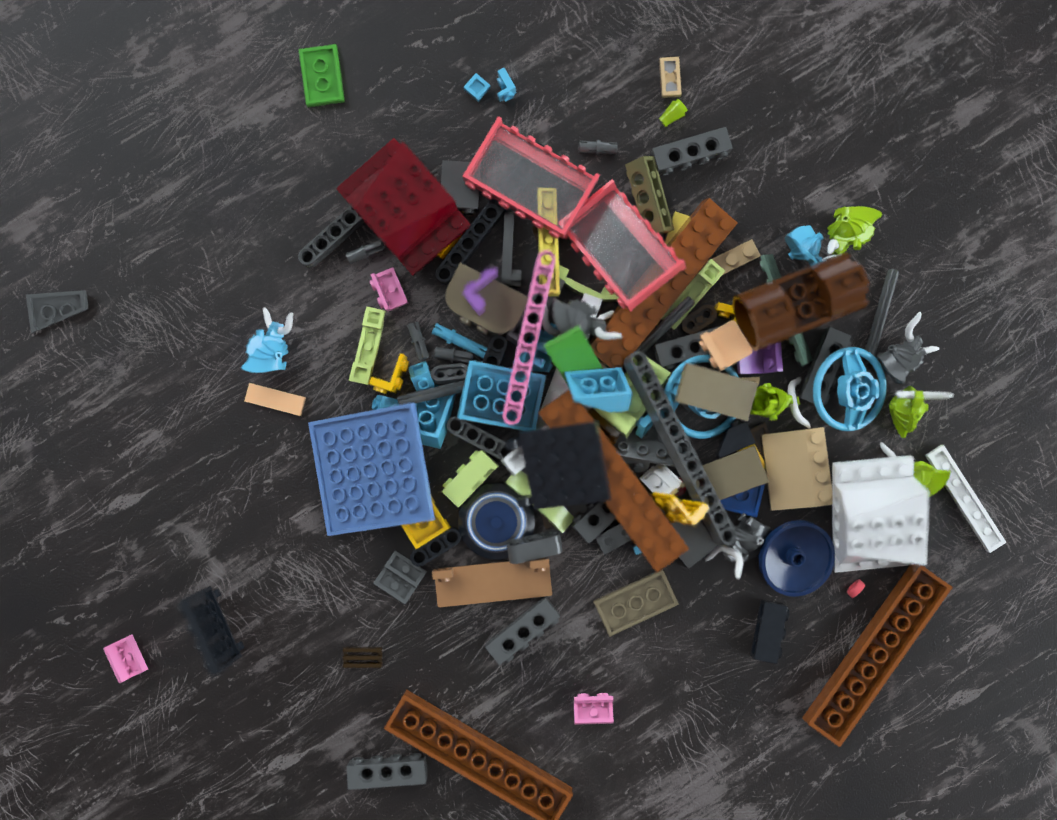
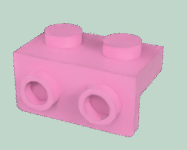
M393 267L378 274H370L372 277L370 284L374 291L377 290L380 296L377 298L381 309L385 308L389 312L408 304V300Z
M133 635L103 648L119 683L148 670Z
M599 693L597 696L578 694V697H574V724H612L614 722L613 696H608V693Z

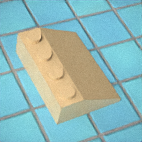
M824 427L762 434L761 440L765 459V471L769 480L767 486L771 511L832 505V484Z

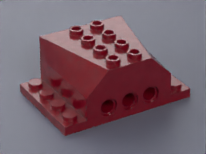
M395 138L389 141L336 188L412 276L417 274L471 226L458 210L456 202L403 141L399 144Z

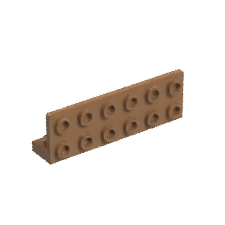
M549 557L519 564H511L509 561L437 568L432 571L433 579H435L438 607L552 596Z

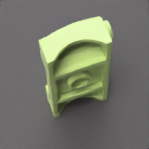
M647 357L663 388L668 382L671 372ZM633 358V363L637 366L638 362ZM626 372L625 377L632 392L629 411L607 412L597 408L593 409L627 438L635 428L640 417L647 410ZM642 375V380L646 383V377ZM651 392V398H652L653 400H655L656 397H655V395Z

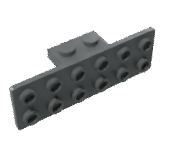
M635 426L627 438L620 433L617 443L613 446L630 470L635 472H647L650 463L675 467L657 430L654 428H650L641 439L636 435L638 427ZM678 445V451L682 453V448Z

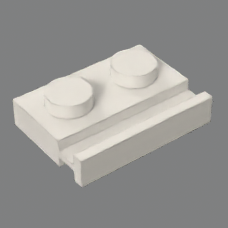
M657 464L655 467L652 466L639 478L652 493L659 492L675 495L681 486H685L666 465Z

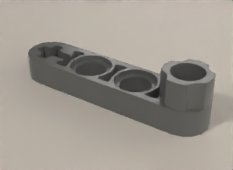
M505 212L502 284L505 286L521 287V270L512 269L514 212Z

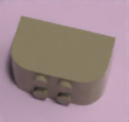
M460 263L446 290V302L450 310L459 318L462 324L468 327L472 324L477 327V331L484 335L490 333L494 336H507V333L519 322L529 297L493 280L478 292L485 301V312L478 316L464 298L463 292L465 291L464 287L471 281L477 282L481 278L480 275L482 273Z

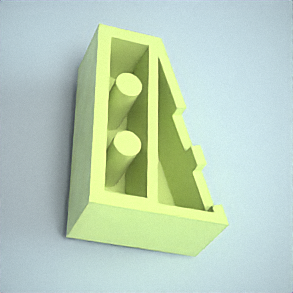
M476 450L469 457L471 461L467 465L462 464L456 471L458 475L454 479L449 478L442 485L444 487L442 492L457 507L499 466L484 450L480 452Z

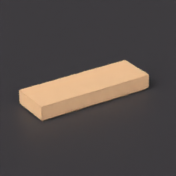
M249 383L245 402L299 416L302 415L306 397Z

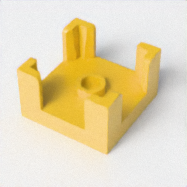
M432 496L434 520L401 525L415 549H418L451 527L437 509Z

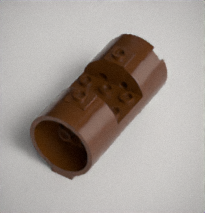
M844 252L735 295L732 300L735 319L751 349L758 351L867 307L869 300L866 299L865 293L869 292V281L863 267L859 266L857 261L852 262L849 259L850 254Z

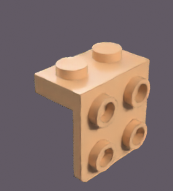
M734 320L729 321L710 333L705 332L700 335L701 341L699 344L702 350L708 352L711 357L709 361L714 369L717 368L719 372L752 354L751 346Z

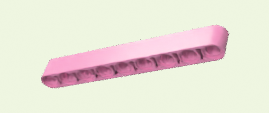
M548 250L540 252L536 261L503 411V419L509 425L517 424L522 414L555 264V256ZM544 255L550 256L552 259L551 264L543 265L540 261L541 257ZM543 274L547 277L548 281L545 285H539L536 282L538 275ZM535 294L543 296V302L539 305L532 302V297ZM531 313L539 316V321L536 324L528 322V316ZM528 332L533 333L535 336V340L531 344H527L523 340L524 335ZM522 352L530 354V361L528 363H522L519 360V355ZM518 371L526 374L524 382L516 381L515 374ZM513 391H519L522 394L520 401L515 402L511 399ZM509 410L517 412L518 417L516 420L511 421L507 418L506 414Z

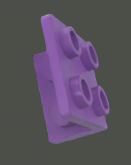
M488 268L480 275L481 278L477 282L471 281L464 287V298L478 316L485 312V301L478 292L498 277L495 268L492 270Z
M781 341L758 351L752 350L751 355L737 362L738 374L782 372Z

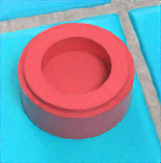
M858 579L849 586L846 592L851 598H854L864 589L865 584Z

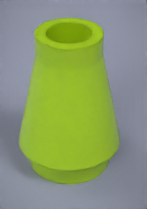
M677 99L671 102L658 119L667 127L672 122L685 116V112L688 110Z

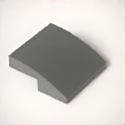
M395 550L373 585L405 605L427 571L420 566L413 565L411 560Z

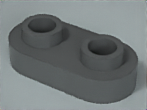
M463 363L439 365L432 369L431 377L436 385L465 380L468 366Z

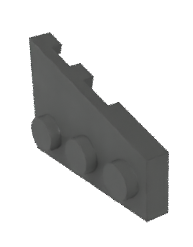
M86 290L26 295L31 333L89 309Z

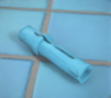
M436 323L431 333L446 340V343L455 344L482 359L488 348L456 333V330H450Z

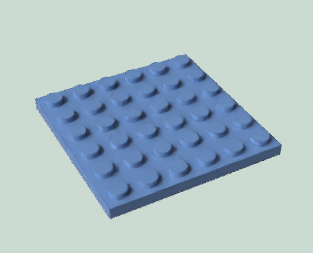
M415 403L308 422L327 536L435 519Z

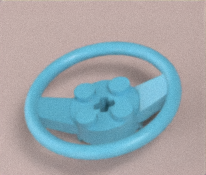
M858 347L842 348L829 355L819 367L813 384V400L821 419L832 428L840 431H855L871 423L880 412L886 397L887 383L883 367L872 353ZM860 356L868 360L874 367L878 381L869 372H866ZM841 357L845 375H841L838 378L837 395L839 404L846 407L844 423L837 422L829 416L821 399L823 377L830 365ZM877 399L873 409L864 417L867 409H870L872 407L870 405Z
M698 355L689 358L673 371L665 388V394L672 408V394L676 396L680 383L678 378L683 372L685 363L692 365L710 363V355ZM732 366L724 369L729 375L739 378ZM688 405L694 413L701 417L715 419V417L721 415L720 413ZM728 416L721 425L709 431H695L687 428L682 423L681 425L688 437L707 439L723 433L736 418Z

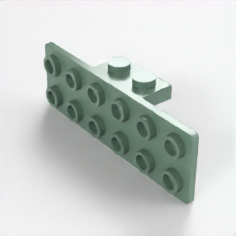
M773 254L760 256L762 260L760 261V266L763 272L766 271L769 278L767 283L781 278ZM803 333L788 338L789 342L794 344L796 349L794 355L797 362L805 365L813 361Z

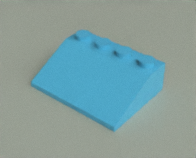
M469 360L457 417L459 419L523 431L535 430L546 375L530 373L521 418L517 424L509 425L503 419V411L513 369ZM518 371L515 374L516 381L524 382L526 374ZM513 391L511 399L518 402L522 399V394L519 391ZM509 410L506 414L507 418L511 421L516 420L518 417L517 412L514 410Z

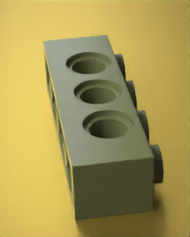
M642 156L625 164L627 177L632 188V195L635 198L640 215L644 220L647 219L652 229L660 235L673 231L674 226L654 156Z

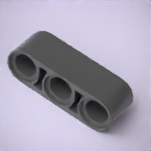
M557 530L513 539L506 543L509 563L519 564L557 555L563 551L561 534Z

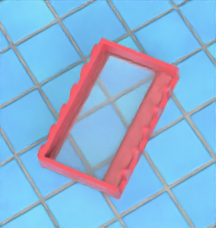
M498 116L465 171L463 180L468 188L472 190L478 189L485 198L497 200L498 204L504 209L508 210L510 208L516 211L515 214L518 217L531 220L535 227L547 229L548 233L554 238L558 239L560 237L564 239L594 186L597 184L600 175L596 173L593 176L587 173L583 165L575 166L569 162L567 156L562 155L560 157L553 153L552 148L548 145L542 147L535 142L534 137L529 135L527 138L520 134L517 127L512 126L510 128L504 125L502 118Z
M613 179L586 200L564 238L565 240L570 239L572 242L570 246L573 250L583 255L581 259L588 267L592 266L595 269L593 273L599 281L603 279L608 292L611 295L615 293L618 297L616 300L623 309L627 308L630 312L680 271L686 269L683 259H678L672 247H668L664 243L662 236L652 229L647 219H643L635 205L632 206L627 196L617 189ZM573 211L558 222L560 228L563 229Z

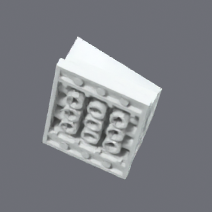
M911 455L832 463L833 545L835 549L833 570L835 573L908 566L911 563L927 565L929 491L913 477L914 458Z

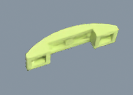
M710 259L661 319L664 320L686 297H691L695 304L672 326L675 330L708 290L725 273V270Z
M559 265V278L564 280V285L581 296L586 293L602 299L603 302H615L618 299L615 293L611 295L605 287L600 294L568 278L569 269Z
M366 306L357 354L349 377L351 382L369 384L381 340L385 310Z
M519 471L514 476L511 475L505 481L518 495H531L528 476L523 471ZM564 506L537 509L561 533L573 522L574 517Z

